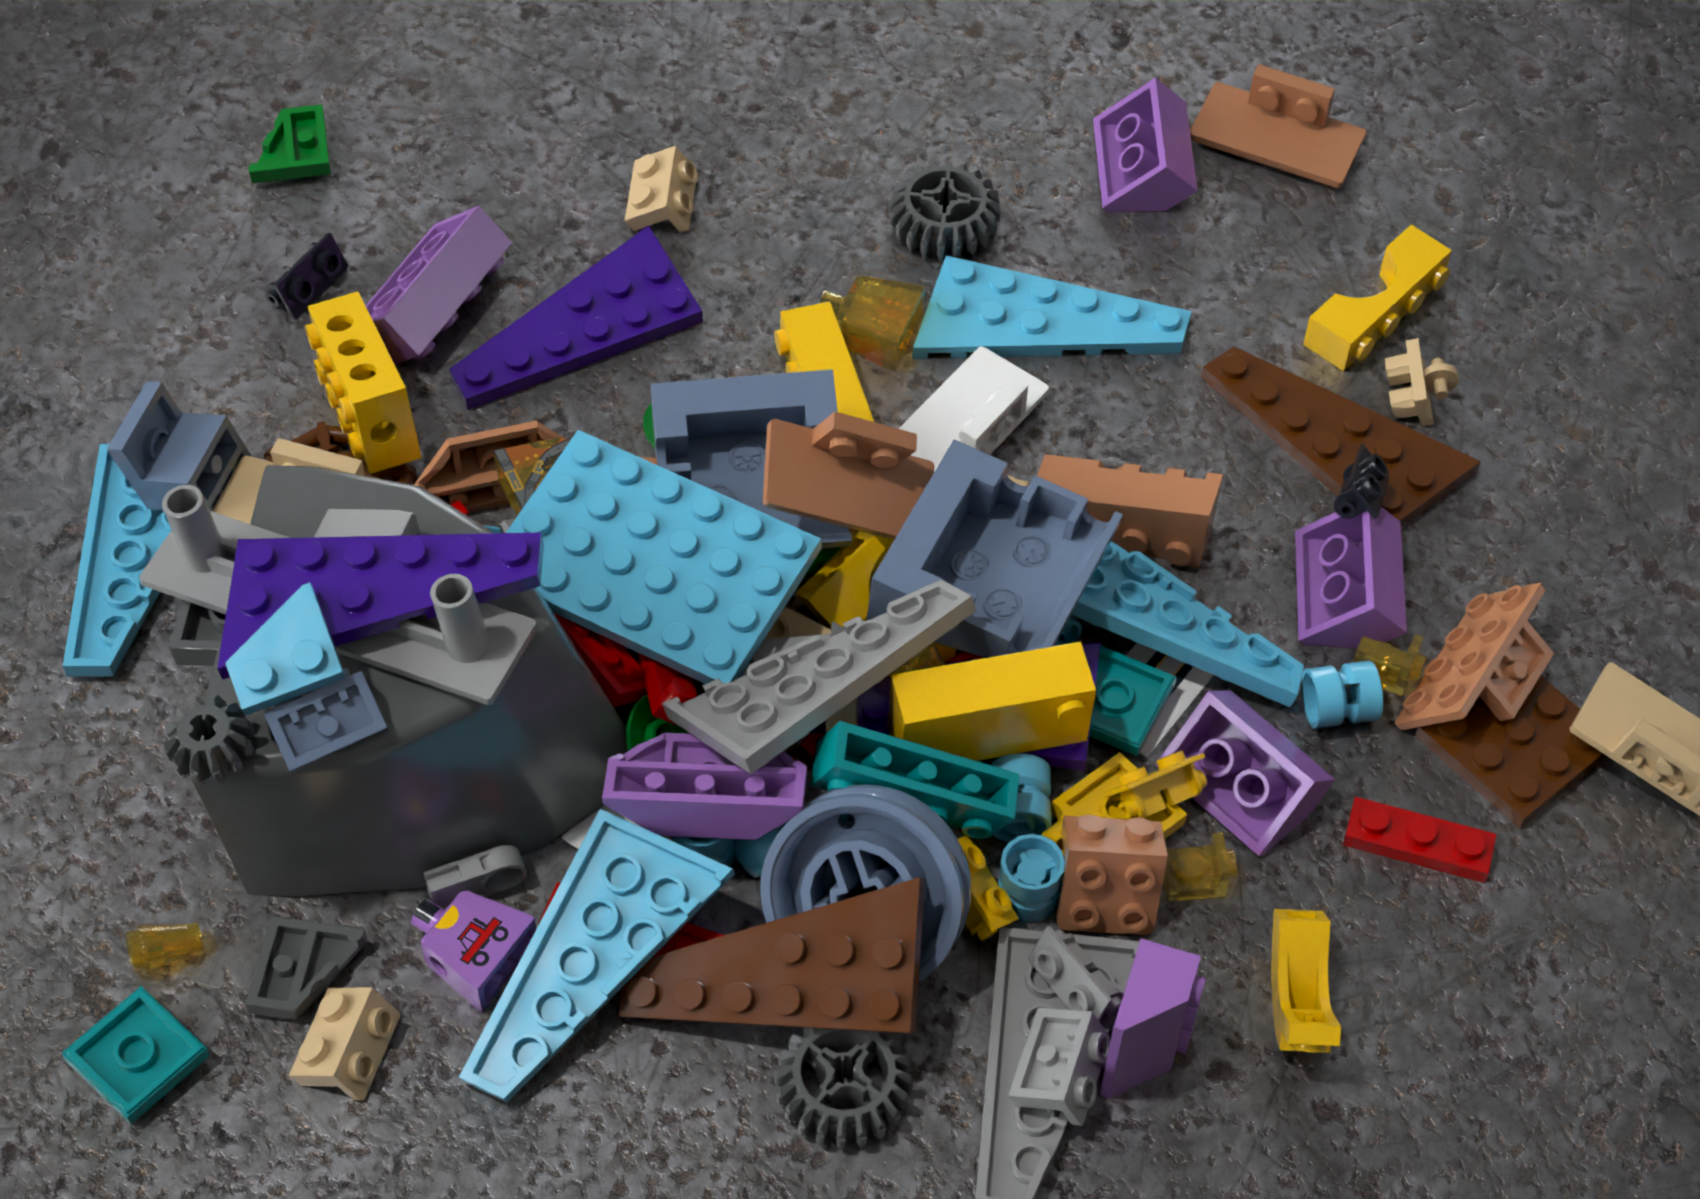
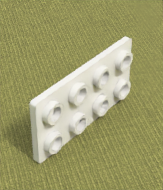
M980 346L899 429L917 434V449L911 456L932 461L935 472L954 439L990 455L1048 395L1049 386L989 349Z

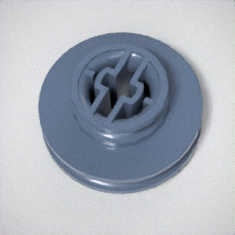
M865 784L850 785L845 788L828 791L810 801L777 834L767 852L762 868L760 882L762 909L766 923L921 877L925 879L919 969L920 982L941 964L962 933L971 904L970 871L963 849L947 823L926 804L913 796L889 787ZM841 814H851L854 820L844 825L841 821Z

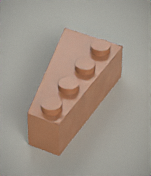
M1045 454L1037 474L1038 477L1087 498L1088 513L1099 521L1109 522L1115 511L1123 514L1121 524L1112 538V542L1129 552L1139 551L1142 554L1167 560L1174 565H1185L1199 569L1212 531L1223 474L1207 472L1205 479L1186 477V470L1168 468L1166 474L1163 475L1142 472L1141 465L1124 463L1123 466L1117 469L1105 468L1100 460Z

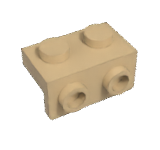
M677 146L653 154H647L634 161L625 222L633 231L667 219L670 220L680 233L689 230L691 213L694 209L693 199L696 182L698 181V172L694 163L687 159Z
M373 987L328 988L319 1004L315 1018L288 1076L300 1086L339 1087L353 1100H364L398 1024L400 1012Z

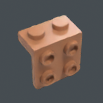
M1064 815L1061 834L1065 866L1056 916L1058 927L1068 931L1148 935L1152 933L1155 928L1168 857L1161 821H1149L1144 818H1101L1096 815Z

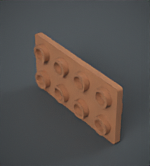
M1258 64L1253 74L1250 92L1220 82L1214 83L1190 129L1191 141L1332 187L1341 188L1364 141L1366 130L1329 118L1335 88Z
M834 411L814 429L779 419H772L767 424L763 505L768 508L895 540L934 474V463L911 456L917 449V434Z
M1541 583L1523 587L1516 585L1506 591L1489 595L1482 593L1474 597L1467 604L1464 617L1458 626L1446 636V644L1437 658L1425 668V676L1419 686L1403 702L1404 709L1395 721L1400 730L1463 719L1467 716L1479 696L1500 721L1514 719L1554 655V652L1527 621L1546 591Z

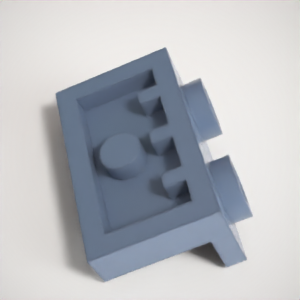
M344 668L343 671L346 678L323 686L321 689L305 696L299 695L272 706L273 710L264 713L290 773L387 730L386 723L362 671L351 675L348 668Z

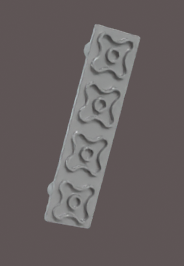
M180 485L168 491L162 500V508L172 530L142 571L139 579L145 587L226 614L238 539L290 537L209 511L204 497L197 487ZM447 574L437 579L430 591L437 617L428 619L427 615L423 614L399 621L400 628L335 646L336 652L341 655L474 701L491 705L537 631V624L532 618L487 603H478L472 584L467 577L460 574Z

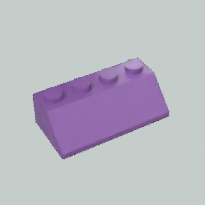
M479 205L434 224L365 305L395 364L412 358L418 361L425 357L434 348L433 338L437 333L446 330L457 320L459 315L456 310L461 304L469 302L480 292L482 286L479 282L484 276L492 274L503 264L505 259L502 255L512 242Z

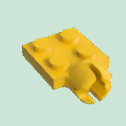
M1120 752L1052 801L1051 813L1057 818L1058 822L1045 830L1041 836L1054 841L1062 850L1065 860L1061 834L1064 815H1096L1101 818L1123 819L1118 808L1119 803L1122 802L1119 794L1105 797L1104 792L1120 786L1118 776L1138 768ZM1160 791L1166 809L1144 819L1161 821L1165 840L1184 825L1187 813L1177 804L1169 806L1164 792Z

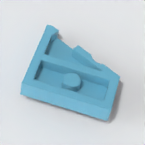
M310 582L302 585L225 662L241 709L245 715L346 678L317 596Z

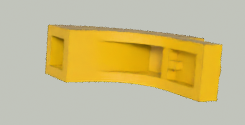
M1274 909L1271 982L1274 1028L1280 1050L1331 1053V1046H1340L1341 1025L1331 1008L1328 985L1331 922L1324 911Z

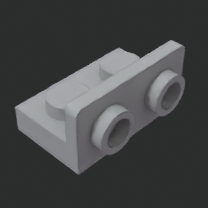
M1037 1008L1008 1095L1016 1107L1063 1111L1072 1125L1082 1126L1084 1124L1088 1108H1091L1095 1102L1097 1093L1096 1083L1102 1064L1107 1061L1110 1046L1109 1035L1093 1011Z

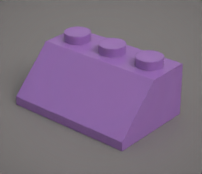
M1156 77L1093 118L1102 208L1107 212L1167 211L1198 191L1186 102Z
M1382 507L1377 518H1374L1368 510L1351 519L1342 518L1334 512L1295 530L1298 640L1300 643L1310 646L1371 649L1407 633L1401 522Z
M1231 690L1208 691L1159 758L1161 759L1183 750L1186 758L1204 753L1205 757L1195 761L1194 765L1196 770H1201L1204 773L1207 785L1205 788H1202L1200 795L1192 798L1258 856H1263L1304 821L1336 780Z
M1142 938L1140 939L1113 1027L1099 1096L1110 1099L1168 1072L1172 1068L1176 1052L1186 1055L1206 978L1197 976L1201 956Z

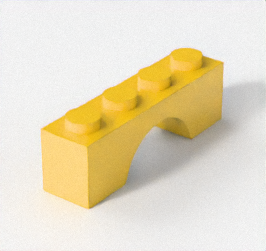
M1410 225L1386 247L1379 276L1386 284L1387 289L1377 295L1364 298L1347 297L1335 293L1309 317L1303 345L1343 372L1356 360L1363 361L1380 337H1389L1398 326L1400 319L1407 312L1410 314L1416 312L1425 296L1432 289L1438 291L1444 285L1450 275V269L1447 266L1452 250L1415 226Z

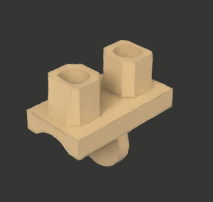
M1419 338L1407 340V353L1385 358L1390 386L1409 382L1412 384L1411 387L1389 391L1393 415L1395 419L1418 415L1421 427L1434 425L1430 393L1435 394L1437 399L1447 398L1448 391L1454 389L1459 383L1458 371L1454 366L1445 364L1441 358L1431 360V366L1426 368L1425 360L1422 359Z

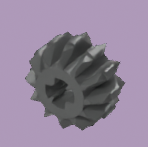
M218 694L208 705H205L204 701L196 696L194 708L188 711L177 707L176 716L179 721L165 724V734L168 739L163 742V749L168 760L173 762L172 766L179 776L183 779L191 776L193 781L201 787L210 776H213L216 782L223 785L224 773L231 770L242 774L243 765L240 760L254 757V747L251 741L255 739V730L251 721L246 719V715L236 702L227 705L225 699H222Z

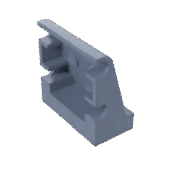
M833 369L651 384L652 422L658 466L821 538L822 549L849 547L852 545V534L846 527L768 508L763 505L767 424L772 419H779L814 429L834 411L838 412Z
M954 439L872 577L866 621L886 613L889 602L942 579L971 595L976 612L960 622L954 629L942 635L934 643L985 658L1055 646L1121 524L1123 514L1115 511L1109 522L1099 521L1088 513L1087 498L1036 475L1033 476L1028 486L1018 485L1007 475V462Z

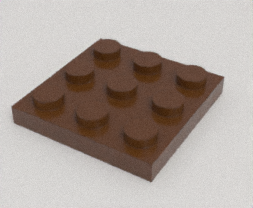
M1542 676L1537 680L1514 719L1500 721L1479 696L1467 716L1463 719L1418 727L1415 734L1417 739L1519 829L1607 757L1570 732V726L1580 708Z

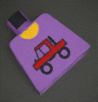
M470 891L460 892L446 910L425 899L418 905L411 919L413 926L426 933L421 941L424 960L428 967L481 1012L484 1011L514 973L536 931L535 918L531 915Z

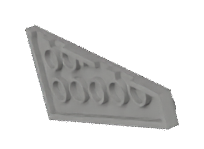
M941 579L889 602L887 612L867 621H863L860 616L843 623L845 631L822 641L819 634L750 664L747 669V675L732 682L723 684L718 678L702 685L705 691L702 695L684 703H681L680 699L675 697L662 703L668 719L749 774H752L976 612L973 598L966 592Z
M1007 927L999 929L975 1199H1035L1069 1124V1120L1063 1111L1016 1107L1008 1096L1037 1008L1069 1010L1028 961L1029 955L1044 931ZM1072 934L1078 945L1093 961L1091 967L1087 969L1089 973L1100 970L1112 985L1122 992L1120 998L1122 1000L1140 941ZM1104 1013L1099 1022L1107 1034H1109L1117 1014L1109 1017Z

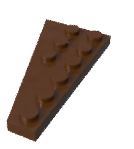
M1235 346L1215 358L1202 369L1201 378L1336 496L1341 494L1344 470L1355 461L1361 444H1364L1372 455H1379L1385 462L1390 477L1381 507L1401 522V528L1478 472L1481 461Z
M918 877L654 956L621 988L619 1016L626 1018L916 1034L925 879Z

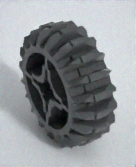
M950 160L946 166H938L932 161L929 169L917 165L914 174L904 173L901 182L896 183L893 189V195L889 201L892 231H896L898 242H906L909 252L920 249L923 259L930 254L937 255L940 262L944 256L959 258L961 253L973 257L976 249H985L989 239H994V235L997 232L998 222H1000L1001 217L998 191L993 190L990 179H983L980 170L970 173L966 163L959 168L952 167Z
M803 1028L804 1037L792 1034L788 1040L789 1050H782L779 1055V1066L781 1068L775 1072V1084L779 1087V1090H777L778 1104L780 1106H787L785 1108L786 1120L788 1123L799 1121L798 1132L802 1137L815 1130L817 1131L816 1142L820 1147L827 1142L829 1137L836 1138V1144L840 1150L845 1148L847 1138H854L855 1142L863 1148L867 1142V1133L872 1134L881 1141L885 1136V1125L896 1128L900 1123L901 1114L899 1111H906L908 1109L910 1096L907 1093L913 1089V1077L908 1073L911 1070V1061L908 1055H901L903 1045L900 1042V1038L887 1041L889 1032ZM871 1063L879 1069L884 1077L886 1084L881 1093L872 1087L873 1081L867 1077L868 1067ZM808 1069L816 1074V1081L821 1084L820 1094L816 1099L809 1094L802 1081ZM846 1078L850 1080L853 1078V1081L848 1083ZM841 1079L842 1083L836 1082L835 1084V1080ZM844 1108H852L850 1110H840Z

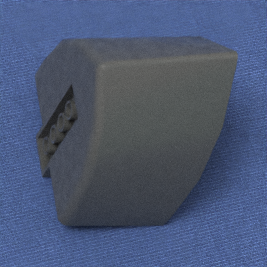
M267 465L263 472L250 523L251 525L290 538H308L315 536L328 509L402 510L415 513L421 532L420 535L494 533L420 486L316 466ZM537 588L485 602L532 618L537 624V631L491 705L474 701L337 653L342 668H348L351 675L362 671L386 723L387 730L291 773L264 716V713L273 710L272 706L246 715V719L251 721L255 730V739L251 741L254 747V757L240 760L243 765L242 774L231 770L224 773L223 785L216 782L213 776H210L202 787L195 783L193 779L192 782L247 894L308 896L423 888L427 886L423 873L425 871L502 845L517 847L521 856L540 850L605 806L602 802L608 758L619 753L623 755L628 752L626 743L627 725L610 702L594 674ZM181 600L169 645V650L176 664L213 666L204 701L205 705H208L218 694L222 699H225L227 705L236 702L240 706L231 678L222 680L217 669L226 614ZM315 689V690H313V691H310V692H307V693H305V694H302V696H305V695H307V694H309V693H311V692H314V691H316V690H318V689Z

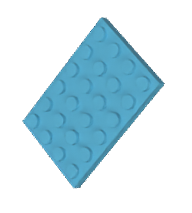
M577 430L506 531V533L541 532L544 541L541 585L536 588L553 613L704 684L718 678L723 684L740 678L822 549L821 538L580 430Z

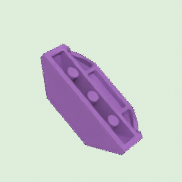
M664 733L635 746L623 755L619 753L608 758L602 802L603 805L660 836L756 840L791 820L803 810L807 766L798 760L795 761L783 751L767 765L749 774L692 734Z

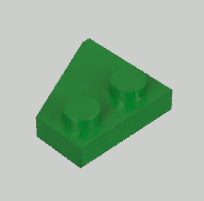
M323 104L281 109L274 122V129L267 134L262 143V155L257 163L251 162L248 168L251 184L331 174Z

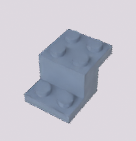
M146 381L107 447V451L146 508L163 510L162 500L172 488L180 485H192L201 491L209 511H212L241 458L245 455L252 457L226 415L181 413L163 383Z

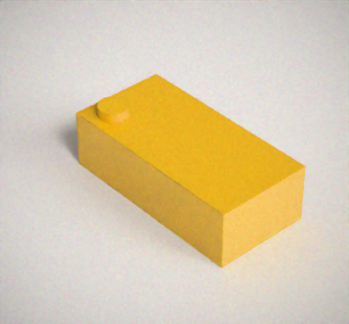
M1081 642L892 674L887 727L890 736L974 761L1087 741L1096 687Z

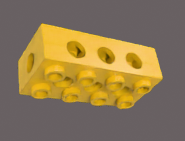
M353 292L309 305L308 310L312 323L305 325V331L311 349L316 350L318 359L313 360L320 384L325 386L331 408L336 409L343 434L348 433L347 437L354 458L359 459L363 457L370 474L422 458L406 387L359 292Z

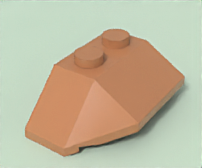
M536 420L448 438L414 485L426 489L449 505L460 500L468 512L517 503L519 501L494 451L523 444H530L538 449L548 448L556 444L562 436ZM539 458L514 466L524 488ZM554 463L544 466V468L549 469L554 465ZM548 471L543 472L535 488L539 486Z

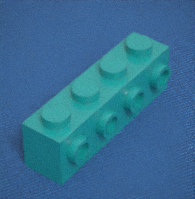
M839 721L817 741L811 787L828 792L850 785L865 784L899 790L926 804L948 826L961 829L962 833L968 837L981 839L991 837L1015 819L1019 773Z

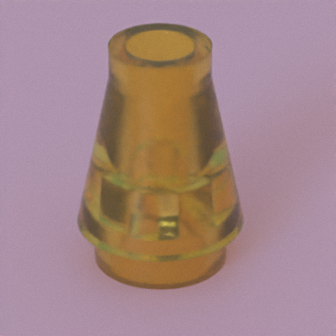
M197 922L188 924H137L136 930L125 932L128 956L133 971L145 969L146 973H149L191 953L203 951L201 932Z

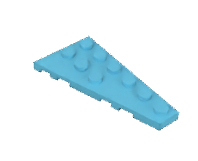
M946 256L913 346L912 359H927L928 353H950L951 358H967V352H975L981 346L1000 357L1062 356L1063 350H1085V355H1101L1103 349H1125L1129 354L1181 353L1192 311Z
M100 444L63 661L66 677L114 676L160 593L143 586L139 576L172 530L164 510L146 508L107 451L109 444Z
M1110 542L1071 615L1128 638L1137 644L1147 646L1173 657L1182 663L1213 674L1224 681L1232 682L1267 699L1291 707L1298 695L1304 668L1302 663L1260 634L1247 635L1229 622L1232 617L1231 614L1219 606L1214 611L1194 598L1197 593L1196 590L1141 552L1132 551L1128 553L1114 542Z
M600 809L459 1078L463 1082L508 1103L735 875L734 870Z

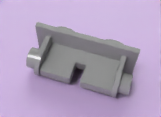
M1051 926L1046 927L1029 955L1028 961L1069 1010L1093 1011L1099 1021L1104 1013L1109 1017L1116 1015L1122 1001L1120 999L1122 992L1115 988L1100 970L1089 973L1087 969L1091 967L1093 961L1078 945L1071 933L1065 934L1061 929L1054 931Z

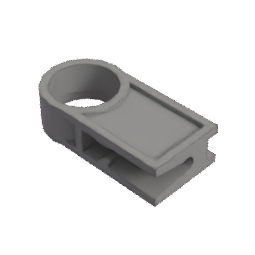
M502 845L423 873L430 899H432L433 903L446 910L462 891H470L487 898L515 888L526 878L527 869L517 847Z

